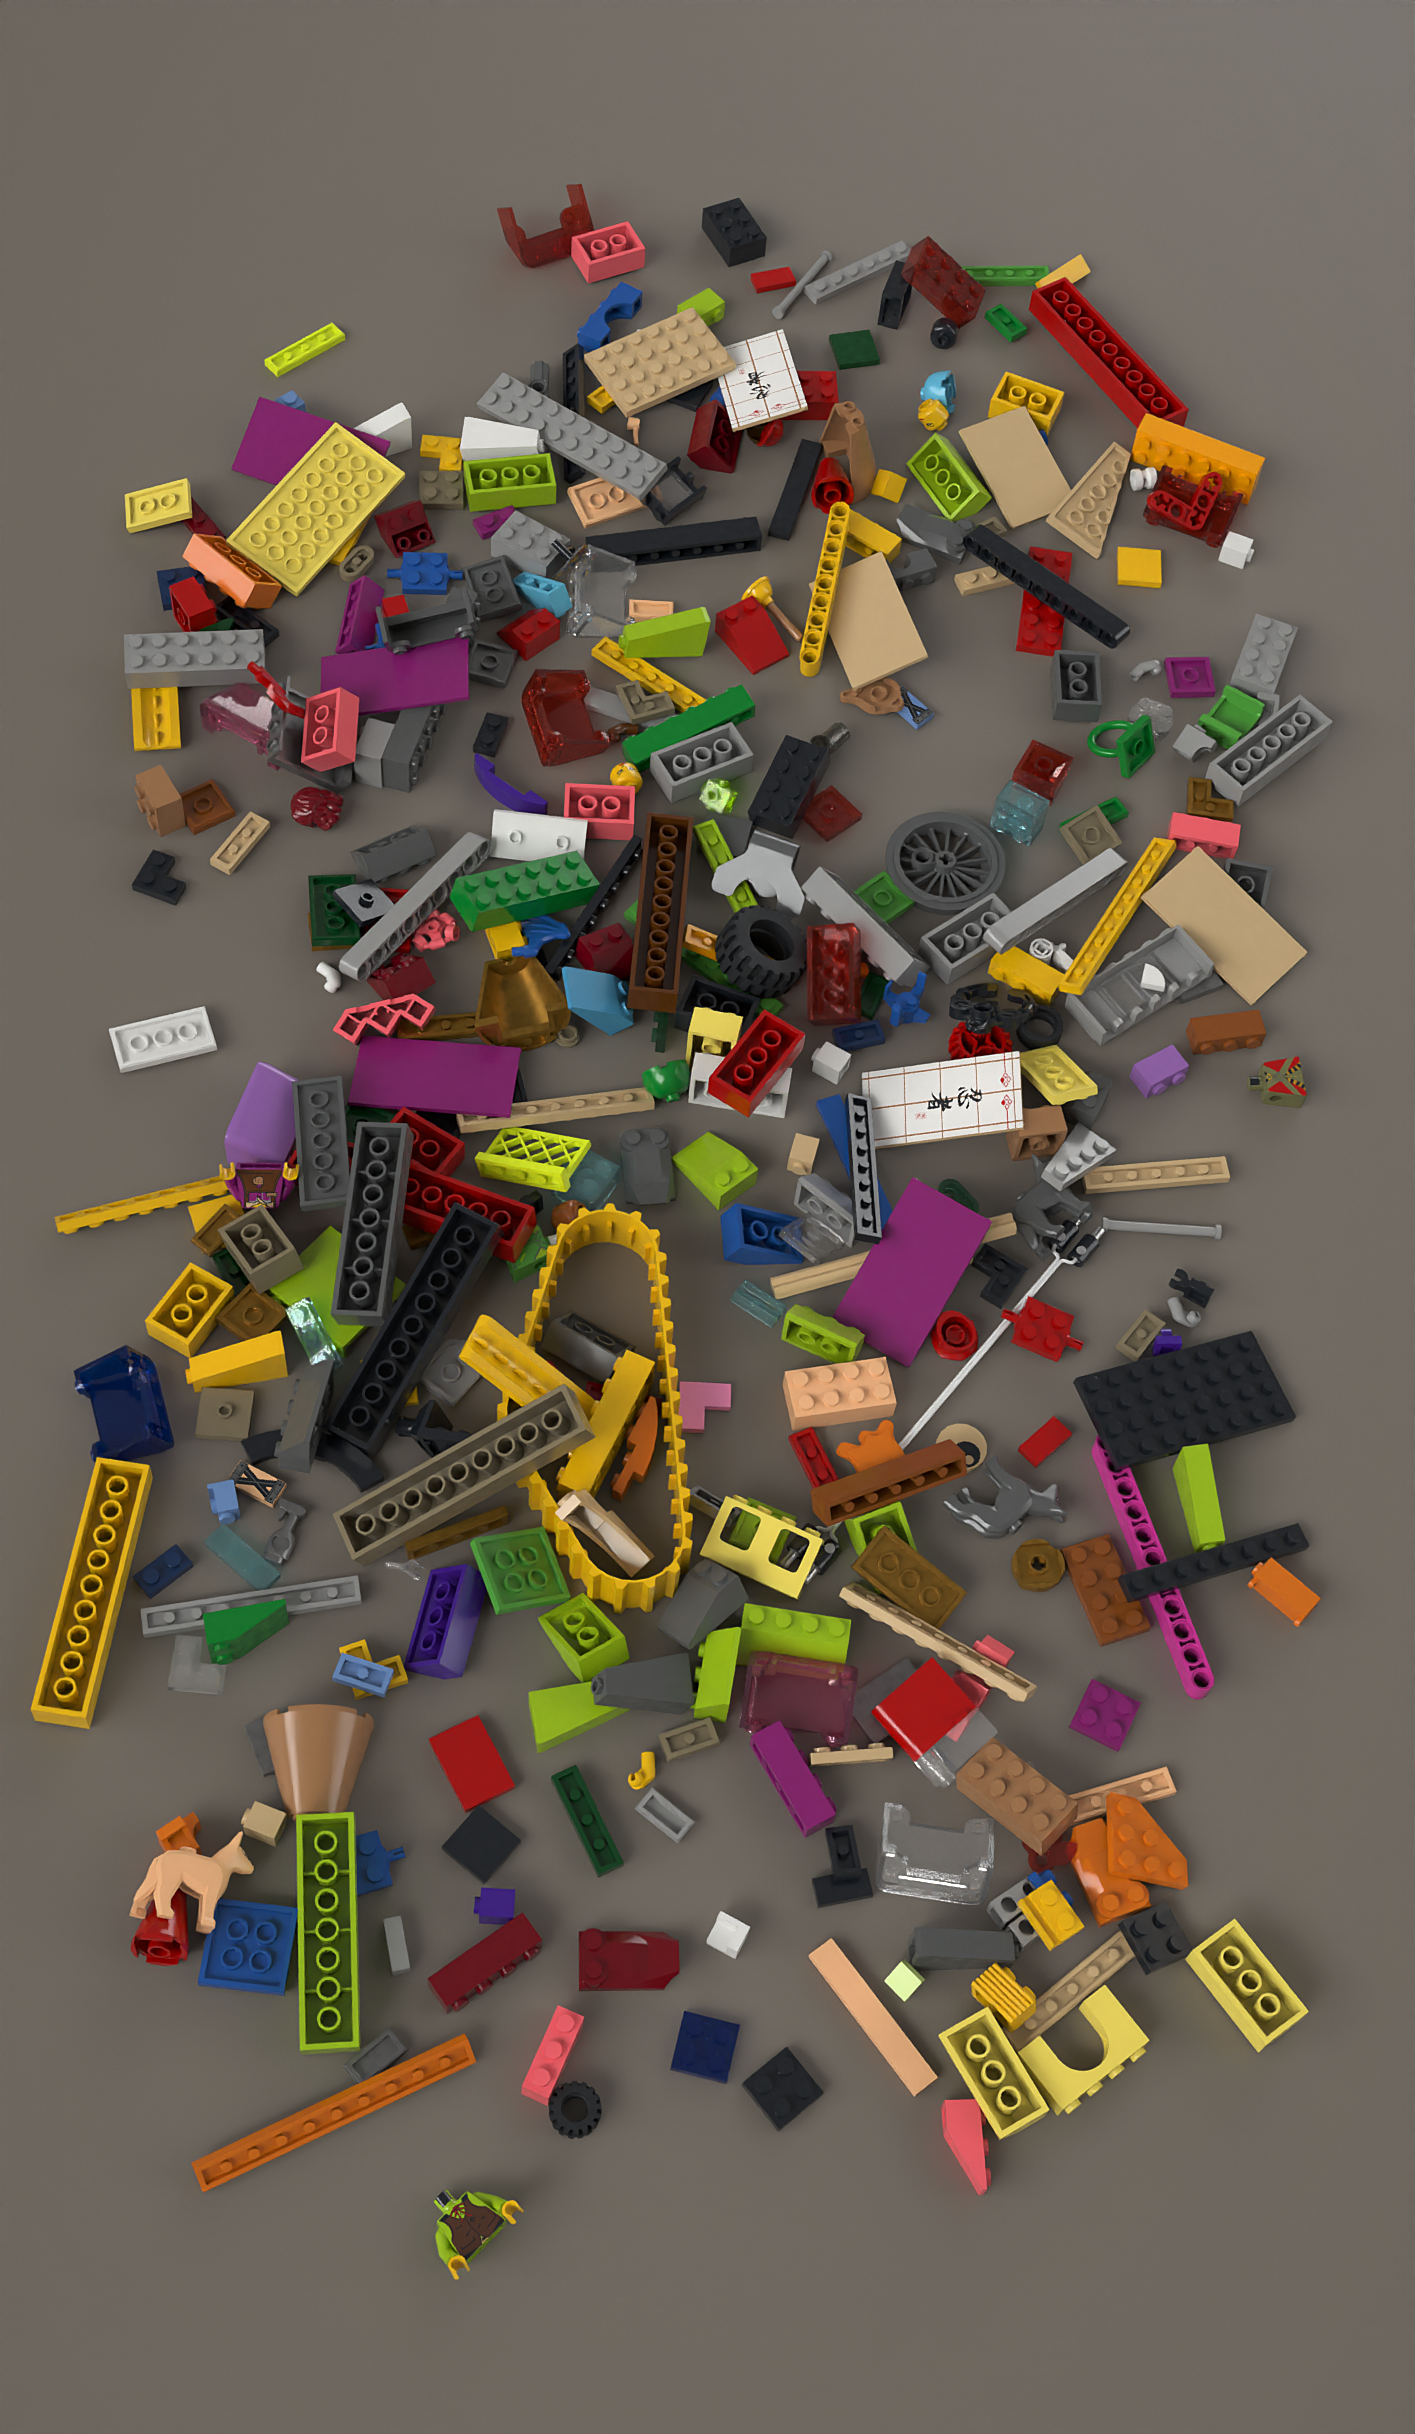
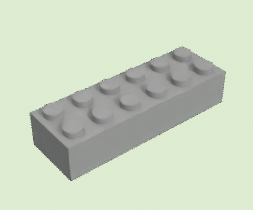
M263 629L124 634V661L128 689L260 684L255 680L254 674L247 669V666L253 661L259 667L262 665L266 670Z
M1298 695L1209 764L1205 779H1211V786L1227 800H1234V806L1238 808L1323 742L1328 736L1333 721L1304 697Z
M819 866L801 887L807 893L805 898L813 905L817 904L821 907L820 913L829 921L833 920L838 924L836 929L844 936L848 935L853 939L851 942L853 946L861 952L865 951L869 955L867 959L875 967L878 968L880 966L885 971L883 975L889 981L892 980L893 983L896 982L901 987L906 985L912 988L916 984L918 973L920 971L925 973L930 968L837 874Z

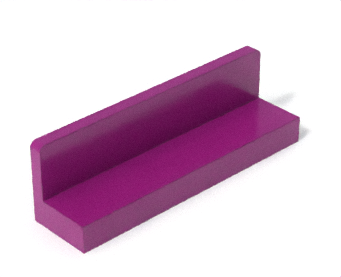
M366 575L350 583L335 650L337 654L350 653L353 650L356 652L365 651V646L373 645L376 632L375 624L378 623L375 607H381L384 589Z

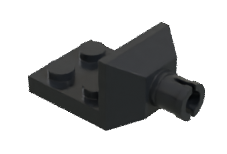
M432 1399L418 1411L416 1418L400 1416L395 1426L396 1434L399 1437H412L430 1458L472 1436L470 1432L464 1430L459 1432L452 1431V1423L436 1400Z

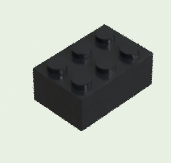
M739 197L703 208L702 229L728 267L765 256L767 237Z
M693 975L677 1008L674 1028L688 1032L694 1008H710L713 1011L733 1013L743 1017L741 1038L757 1019L761 998Z

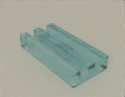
M746 1279L730 1299L732 1303L771 1328L787 1308L785 1304ZM744 1289H746L753 1295L757 1296L767 1304L771 1305L772 1307L777 1309V1311L775 1312L774 1310L763 1304V1302L759 1299L747 1294L746 1292H744Z

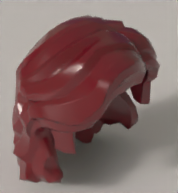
M305 787L292 797L290 804L291 816L300 825L313 828V823H315L323 831H328L340 820L339 813L342 811L340 807L343 806V797L332 791Z

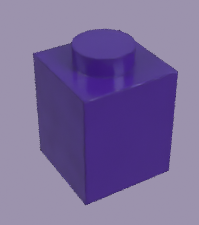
M481 1887V1896H475L474 1914H479V1923L505 1925L514 1918L515 1889Z

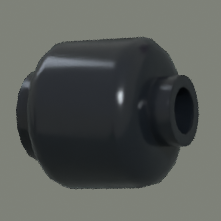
M950 318L937 319L930 333V340L935 347L948 349L955 344L958 336L956 322Z

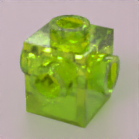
M719 777L718 779H709L703 784L699 800L704 802V807L712 812L730 813L740 792L730 787L731 783Z

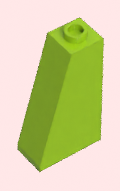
M699 607L625 625L622 635L619 636V648L623 649L625 658L703 656L711 623L706 607Z
M1208 1444L1182 1447L1172 1470L1194 1553L1222 1546L1225 1542V1535Z
M592 1681L528 1692V1703L537 1753L557 1746L630 1711V1709L594 1705V1696L591 1692Z

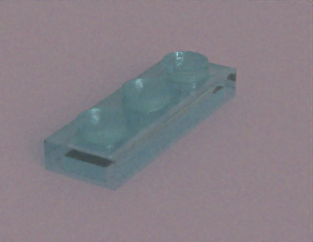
M310 1297L303 1298L285 1309L312 1365L331 1358L334 1359V1371L344 1366Z

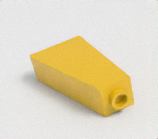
M275 1331L189 1358L190 1368L185 1369L187 1383H193L195 1393L201 1392L202 1387L226 1388L288 1377L281 1331Z

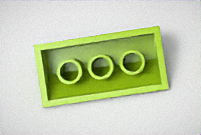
M937 433L906 463L948 519L958 521L977 514L992 499L951 442Z
M745 1603L741 1620V1634L736 1665L842 1682L851 1620Z

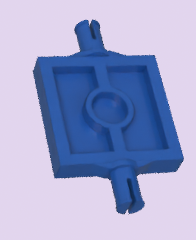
M403 552L401 568H387V578L401 579L402 594L447 595L449 579L463 580V570H449L447 553Z
M377 1830L356 1836L357 1897L393 1886L389 1872V1862L406 1858L403 1846L386 1852V1849L381 1844Z

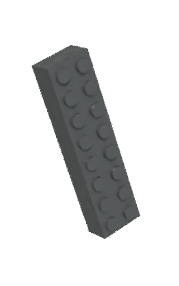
M357 1122L331 1308V1316L338 1325L383 1326L390 1314L414 1134L407 1123Z

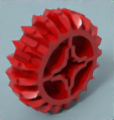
M960 1021L957 1028L954 1027L948 1040V1053L951 1054V1060L1013 1052L1010 1033L1005 1032V1029L998 1026L992 1027L990 1033L978 1034L967 1030L965 1026L967 1021L965 1023Z

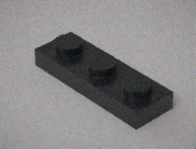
M231 596L226 597L216 605L217 612L215 613L224 620L227 618L234 619V627L236 629H263L265 647L280 636L279 630L250 608L244 609L236 605L235 600Z

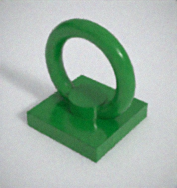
M1142 715L1134 724L1124 720L1104 722L1096 726L1088 735V748L1092 753L1100 757H1119L1121 776L1129 779L1155 753L1151 718ZM1113 729L1126 730L1116 740L1117 748L1115 749L1102 748L1096 744L1097 737L1106 731Z

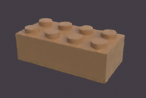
M993 1736L956 1774L957 1789L1040 1856L1077 1819L1078 1803Z

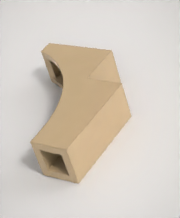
M585 1489L579 1492L574 1490L566 1494L557 1503L560 1508L555 1514L562 1521L578 1528L595 1541L631 1578L639 1573L655 1557L613 1510L606 1512Z

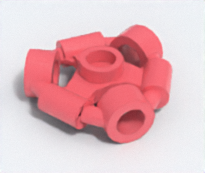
M436 909L413 932V944L419 951L424 952L426 949L433 951L446 947V943L450 941H458L460 928L456 925L457 920L448 913L442 914ZM423 935L430 937L431 941L428 943Z

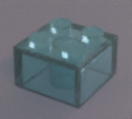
M1009 780L996 798L990 826L996 831L1002 832L1017 842L1030 847L1043 828L1050 801Z
M575 1147L572 1152L579 1150L580 1147ZM588 1150L569 1178L571 1186L568 1191L551 1190V1195L563 1202L571 1199L578 1200L590 1212L599 1210L619 1183L620 1166ZM569 1162L562 1164L561 1167H565L566 1169L569 1165Z

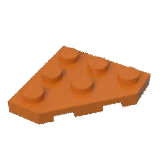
M1113 1792L1109 1793L1106 1796L1109 1875L1180 1890L1188 1887L1186 1858L1136 1797Z

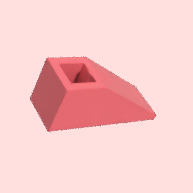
M976 2099L944 2100L941 2106L943 2136L978 2195H984L987 2191V2186H991L990 2168H985L984 2157L988 2156L989 2152L988 2139L983 2138L982 2126L986 2125V2116Z

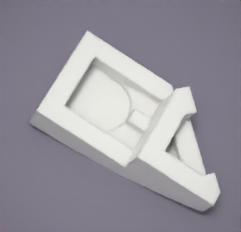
M1051 942L1053 954L1050 962L1056 970L1065 974L1074 960L1065 953L1067 947L1065 943L1054 945Z

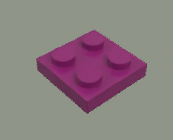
M1209 657L1165 658L1164 667L1170 698L1214 697L1216 690Z
M1091 1679L1069 1728L1118 1752L1141 1703Z

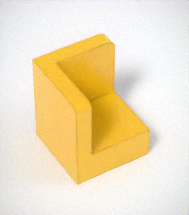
M879 469L871 494L898 503L907 479L891 471Z

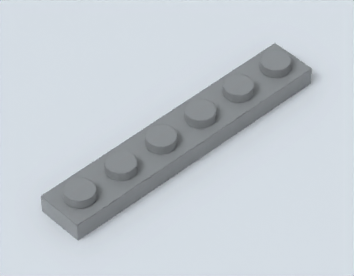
M901 240L804 286V294L815 305H818L893 269L896 260L901 262L912 260L914 252Z

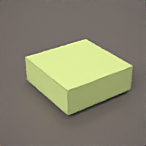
M905 1959L885 1979V1982L904 2002L925 1981Z

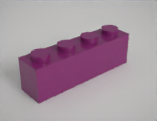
M779 1720L751 1735L749 1745L804 1838L832 1824L837 1809L833 1800L829 1796L826 1798L821 1790L823 1786L817 1774H812L807 1766L808 1760L802 1750L798 1751L794 1745V1736L787 1726L784 1728Z

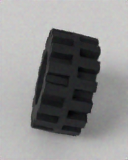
M572 2081L570 2084L567 2082L562 2084L561 2088L558 2087L555 2090L549 2104V2118L553 2128L557 2129L560 2135H566L570 2139H573V2137H578L579 2139L583 2138L586 2134L589 2135L597 2127L601 2117V2102L599 2095L596 2094L592 2086H587L585 2082L581 2084L577 2083V2081ZM579 2098L586 2103L588 2112L583 2120L572 2122L564 2116L563 2106L567 2100Z

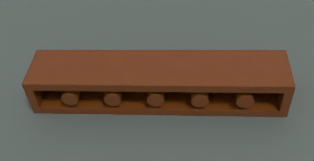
M951 1439L811 1489L813 1512L828 1527L966 1476L965 1452Z

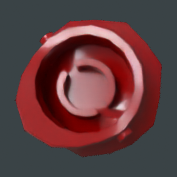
M954 1310L942 1312L930 1333L932 1346L935 1352L943 1359L964 1361L977 1351L978 1332L974 1322L962 1313Z

